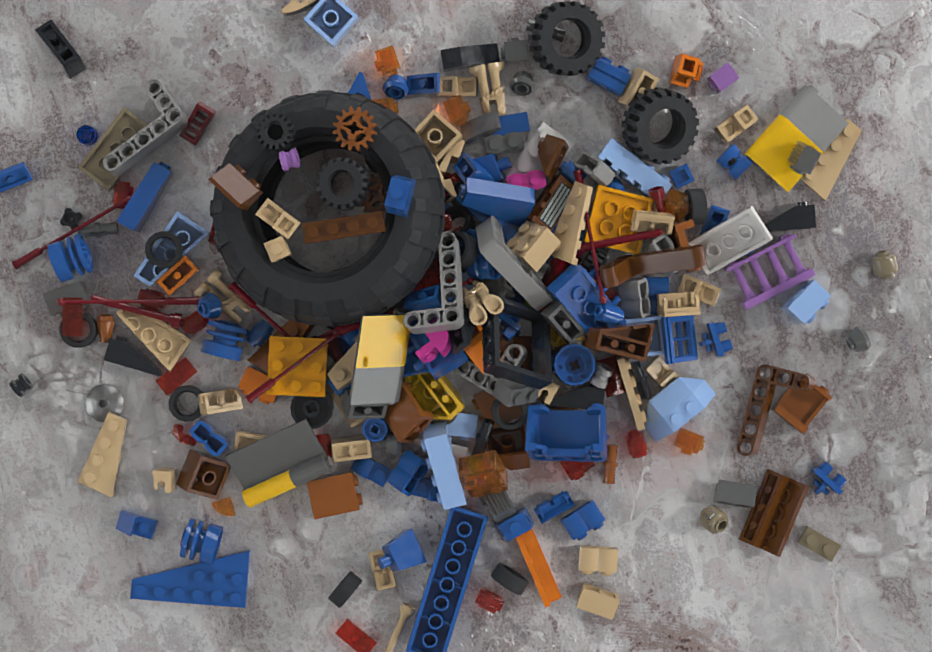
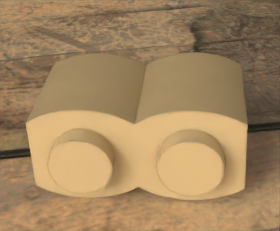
M579 545L578 570H581L582 574H593V571H599L601 575L612 576V573H617V547Z

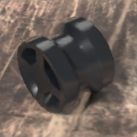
M23 373L18 375V379L12 380L9 383L12 390L19 397H23L27 390L34 388L31 381Z

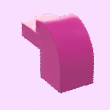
M438 317L432 320L430 324L437 322ZM449 332L425 333L430 342L415 352L423 364L434 360L439 352L443 357H446L452 346Z

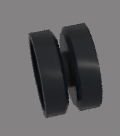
M327 391L326 397L294 396L290 406L291 416L296 423L307 419L312 429L320 428L333 416V399ZM315 404L316 410H310L309 406Z

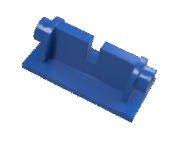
M561 491V493L552 497V500H546L536 505L534 511L541 524L574 507L575 504L568 491Z

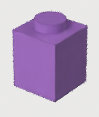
M728 62L707 78L709 80L707 83L713 92L716 91L719 94L737 81L739 76Z

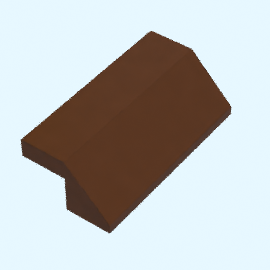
M767 469L756 496L755 507L750 510L739 540L780 557L810 486Z

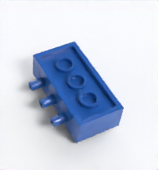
M571 264L546 290L584 329L585 333L583 335L587 339L589 328L611 325L595 319L594 309L600 303L599 287L593 280L596 277L595 268L588 273L584 267L578 264L577 266ZM603 288V292L605 293L609 288ZM604 294L608 304L616 306L621 301L617 295L609 300ZM623 319L621 324H626L627 321Z
M418 320L412 321L411 326H415ZM410 332L409 337L413 343L408 345L407 355L415 350L418 351L430 342L425 333L413 334ZM451 346L446 357H443L439 352L431 362L423 364L419 360L413 366L416 371L427 366L431 375L437 380L468 362L469 358L464 350L455 355Z

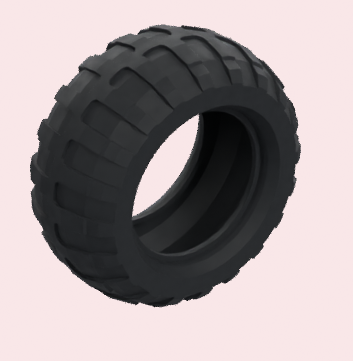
M331 90L289 96L270 109L257 113L251 119L252 122L231 140L228 145L229 151L221 166L218 165L215 173L229 163L235 166L239 164L246 171L244 175L247 178H254L261 185L259 189L263 194L248 210L238 208L215 186L213 200L210 201V217L213 218L215 246L218 252L221 253L228 267V273L236 284H239L251 296V299L263 308H267L290 321L318 326L350 325L360 322L362 315L383 314L411 294L426 271L432 266L436 258L442 233L445 229L444 186L436 166V161L417 132L394 111L362 95L340 93ZM351 106L355 111L358 107H361L362 113L368 110L369 115L367 117L373 115L375 119L372 123L378 125V127L373 128L377 135H372L371 138L374 140V143L368 141L367 149L361 146V151H357L356 147H354L353 152L363 155L372 164L382 181L386 196L392 176L400 175L416 179L407 218L386 212V232L380 233L376 243L361 259L345 268L329 272H315L302 266L291 256L272 263L264 243L278 238L272 226L255 214L267 197L274 202L279 183L287 173V171L284 172L282 169L279 152H288L292 148H296L301 160L307 155L321 150H348V145L345 148L341 147L343 141L336 142L335 139L338 135H334L332 132L337 130V127L333 125V123L339 122L336 116L342 117V110L344 109L346 112H349V107ZM269 113H280L292 121L291 123L295 127L294 141H291V145L285 147V150H270L258 141L259 138L256 136L258 130L256 127L260 124L259 120L264 119L263 116L270 115ZM352 116L346 119L345 122L347 123L348 121H350L352 119ZM362 117L363 126L368 128L366 120ZM279 124L272 125L268 131L269 137L273 140L280 139L283 135V128ZM357 126L349 128L354 133L361 130ZM342 130L344 138L348 141L347 132ZM363 135L362 137H360L358 139V142L363 140L366 136Z

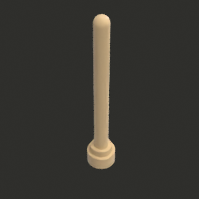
M402 602L399 609L401 616L384 652H393L407 619H410L416 611L414 606Z

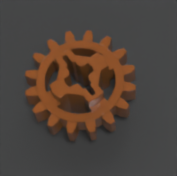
M351 106L349 107V112H346L344 109L342 110V117L336 116L339 122L333 123L337 130L332 132L334 135H338L335 139L336 142L343 141L341 147L345 148L348 145L349 151H353L354 147H356L357 151H361V146H364L366 149L368 148V141L374 143L371 137L372 135H377L373 128L378 127V125L372 123L375 119L373 115L367 117L369 115L368 110L362 113L361 107H358L355 111ZM352 116V119L346 123L345 120ZM362 117L366 120L368 128L363 126ZM357 126L361 130L354 133L349 128ZM342 130L347 132L348 141L344 138ZM363 135L366 136L363 140L358 142V139L360 137H362Z
M370 174V183H379L376 186H369L368 199L366 202L362 201V205L359 207L364 206L363 211L365 213L369 210L370 213L386 211L384 207L386 197L382 181L378 174L376 178L373 174ZM378 191V194L380 195L379 198L375 197L373 199L374 196L372 195V192ZM376 203H383L380 207H373Z

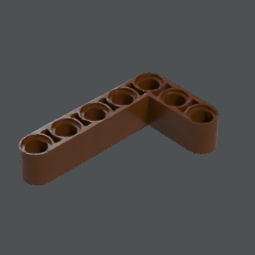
M693 245L621 256L599 268L603 288H612L635 276L694 269L707 265L703 245Z
M767 364L758 367L737 444V450L740 455L754 457L758 454L776 385L802 392H810L815 386V381L811 376ZM767 369H770L771 375L766 379L764 373ZM788 374L789 380L783 383V375ZM806 378L807 385L802 388L800 382ZM765 388L766 394L761 397L760 390ZM757 406H760L761 413L756 416L755 409ZM752 425L756 426V432L754 434L750 433V427ZM748 443L751 445L749 453L745 451V446Z

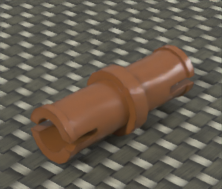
M607 444V460L603 462V483L615 484L616 467H618V462H616L618 445Z

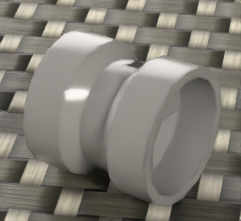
M597 362L595 372L589 379V382L598 388L605 389L608 385V378L614 372L613 368L607 364Z

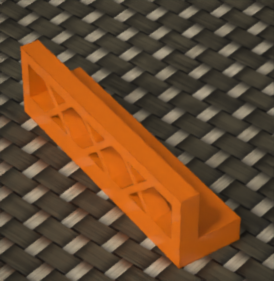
M532 528L516 537V540L546 608L551 606V602L562 598Z

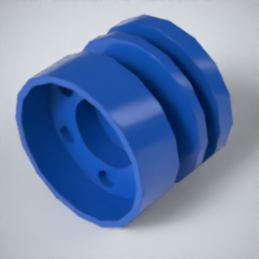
M81 234L74 235V240L72 237H68L67 247L62 241L48 245V255L52 267L61 282L74 279L75 269L81 276L85 275V270L87 273L94 272L91 250Z
M208 320V325L216 328L215 331L206 329V333L213 335V340L204 339L200 352L240 361L243 349L235 344L236 341L245 342V338L238 337V332L247 334L248 329L225 320Z
M572 344L565 346L555 358V373L559 380L566 385H582L594 373V356L583 345ZM574 360L578 361L577 365L580 368L572 371L569 363H573Z
M191 518L181 538L180 557L186 558L190 550V560H193L196 554L200 553L199 562L213 565L220 546L223 526L210 523L207 531H205L204 521L200 520L197 528H195L196 519Z

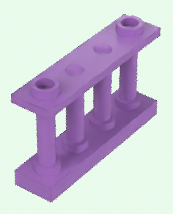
M783 234L778 237V242L740 261L735 260L729 263L728 267L724 268L725 272L733 271L745 295V301L741 303L744 310H748L816 275L813 268L806 269V267H803L790 241L796 238L795 234ZM782 244L796 269V275L791 278L788 275L786 276L773 250ZM764 253L769 257L779 277V284L775 286L769 285L756 259ZM750 262L762 286V292L757 295L751 292L739 266Z

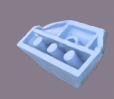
M677 377L648 401L647 422L644 424L645 429L656 442L667 437L702 411L716 395L704 379Z

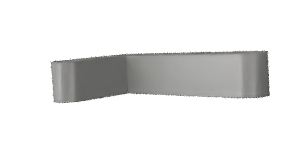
M157 79L149 80L145 85V91L162 115L104 158V167L114 176L123 175L182 131L188 124V119L168 90ZM170 102L167 107H164L165 103ZM180 116L179 120L174 122V119ZM161 128H164L163 132L158 133ZM149 139L148 143L143 145V142ZM130 151H133L132 155L127 156ZM117 162L116 167L112 168V165Z
M490 216L476 227L478 247L481 254L535 310H541L554 300L546 290L547 287L504 243L502 227L494 216Z
M443 232L438 246L442 308L408 312L404 316L403 322L413 334L456 330L464 324L460 244L452 232ZM453 240L451 245L445 246L446 242ZM449 259H454L452 264L446 265ZM455 277L454 282L447 283L450 278ZM456 296L455 301L448 302L450 297ZM457 315L455 321H449L451 316ZM438 317L437 322L430 324L432 318ZM418 320L415 326H411L412 321Z
M512 344L507 347L501 357L502 362L521 367L527 356V350L523 345ZM515 348H518L520 351L518 358L513 356ZM471 358L467 362L469 368L466 372L463 371L462 365L453 370L491 395L494 392V383L500 378L484 373L485 378L481 382L478 379V373L481 371Z

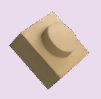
M284 236L264 243L272 263L291 255Z

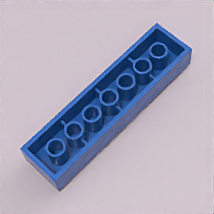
M463 506L449 510L406 652H447L488 520L486 513Z

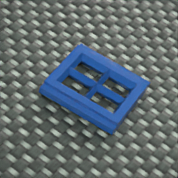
M694 316L661 318L665 363L673 364L698 360ZM681 322H684L686 336L682 337ZM672 323H675L676 338H673ZM683 340H686V355H684ZM675 341H677L678 356H675V351H674V342H675Z

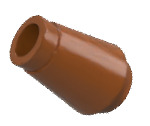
M112 314L97 315L96 325L100 342L109 343L110 338H112L115 323Z

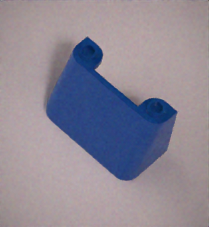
M543 403L528 405L526 453L531 459L537 461H606V407L602 404L594 403L587 410H549Z

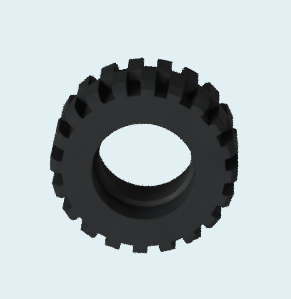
M576 1L552 3L551 6L544 7L541 10L542 12L534 17L536 21L531 23L529 28L532 30V34L528 35V41H531L532 44L529 46L530 52H534L533 59L535 62H539L543 70H548L549 73L560 76H575L579 73L587 72L588 68H593L596 65L595 60L600 59L602 56L600 49L605 48V42H602V37H606L605 31H601L603 23L602 20H597L598 14L595 11H590L589 6L581 5L580 2ZM564 20L574 22L581 33L580 47L571 57L560 56L552 44L553 31L556 25Z
M655 87L654 90L649 88L644 90V94H637L635 96L636 100L630 101L628 111H624L623 114L625 121H622L621 127L625 129L622 132L623 138L627 140L625 144L628 148L632 149L635 155L655 164H670L672 160H680L682 154L686 155L690 151L688 148L690 145H694L696 142L694 137L698 136L699 132L696 129L699 125V119L695 117L698 113L696 108L692 107L693 103L686 99L684 95L661 87ZM669 109L672 116L671 129L664 139L652 143L648 134L649 123L657 112Z

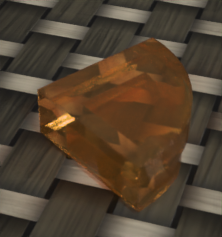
M231 496L212 502V506L218 513L224 516L236 515Z

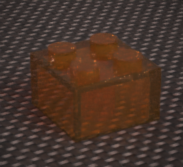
M496 450L459 458V478L471 498L508 490L507 469Z

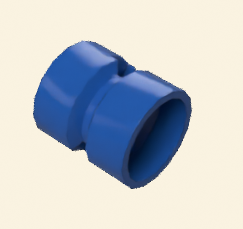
M732 144L716 160L722 168L728 169L727 173L734 180L753 163L746 155H741V150L735 144ZM734 157L736 161L732 164L729 160Z
M477 254L476 260L466 269L468 276L473 279L496 280L501 276L482 254Z
M384 418L367 419L362 428L365 438L372 442L381 441L390 430Z

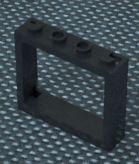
M499 296L504 303V308L501 312L532 323L533 371L500 361L499 314H491L482 304L487 313V321L482 325L483 372L539 390L551 384L550 325L540 314L542 310L537 311L533 307Z

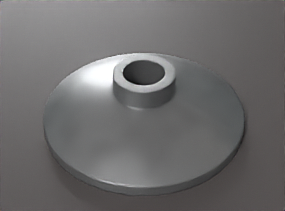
M101 384L89 391L85 406L88 414L94 420L104 422L109 412L120 416L124 408V399L116 387L109 384ZM102 400H105L107 403L105 407L100 405Z

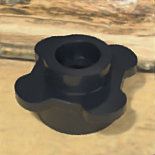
M66 208L60 223L62 226H69L73 230L78 227L79 220L83 216L80 212L76 213L71 208Z

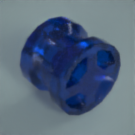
M83 125L78 128L76 137L80 143L93 145L98 140V132L89 125Z

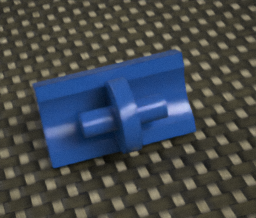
M503 312L499 313V324L504 327L500 335L506 341L521 334L522 326L518 324L520 318Z
M710 322L706 324L711 339H709L707 332L702 333L704 341L699 342V346L705 345L707 352L712 351V343L716 357L724 356L725 352L733 349L730 339L720 342L718 336L727 332L725 322Z
M826 461L818 467L814 466L810 470L822 481L813 480L812 483L816 486L814 492L816 494L823 492L825 495H828L830 493L826 488L828 486L833 492L840 495L843 492L841 488L847 480L839 473L831 480L827 475L834 468Z

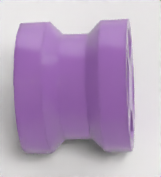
M292 148L288 152H279V159L284 172L292 167L296 169L301 167L296 148Z

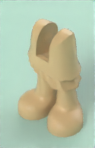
M504 61L487 64L492 84L491 92L487 82L486 65L469 67V72L475 75L479 82L481 92L479 103L483 114L491 112L489 104L497 103L496 107L499 117L504 116L505 92L503 90L505 86L501 87L500 71L505 67Z
M219 267L213 271L207 278V281L216 286L227 299L222 298L206 281L194 292V295L199 297L205 296L207 293H213L218 296L222 302V313L237 323H240L243 319L233 310L236 305L247 314L252 310L239 296L228 289V285L222 280V270Z
M474 280L472 282L474 285L473 289L469 291L465 286L462 288L466 308L469 309L470 321L474 325L480 326L487 321V313L482 304L491 314H499L504 308V303L499 296L489 294L485 284Z

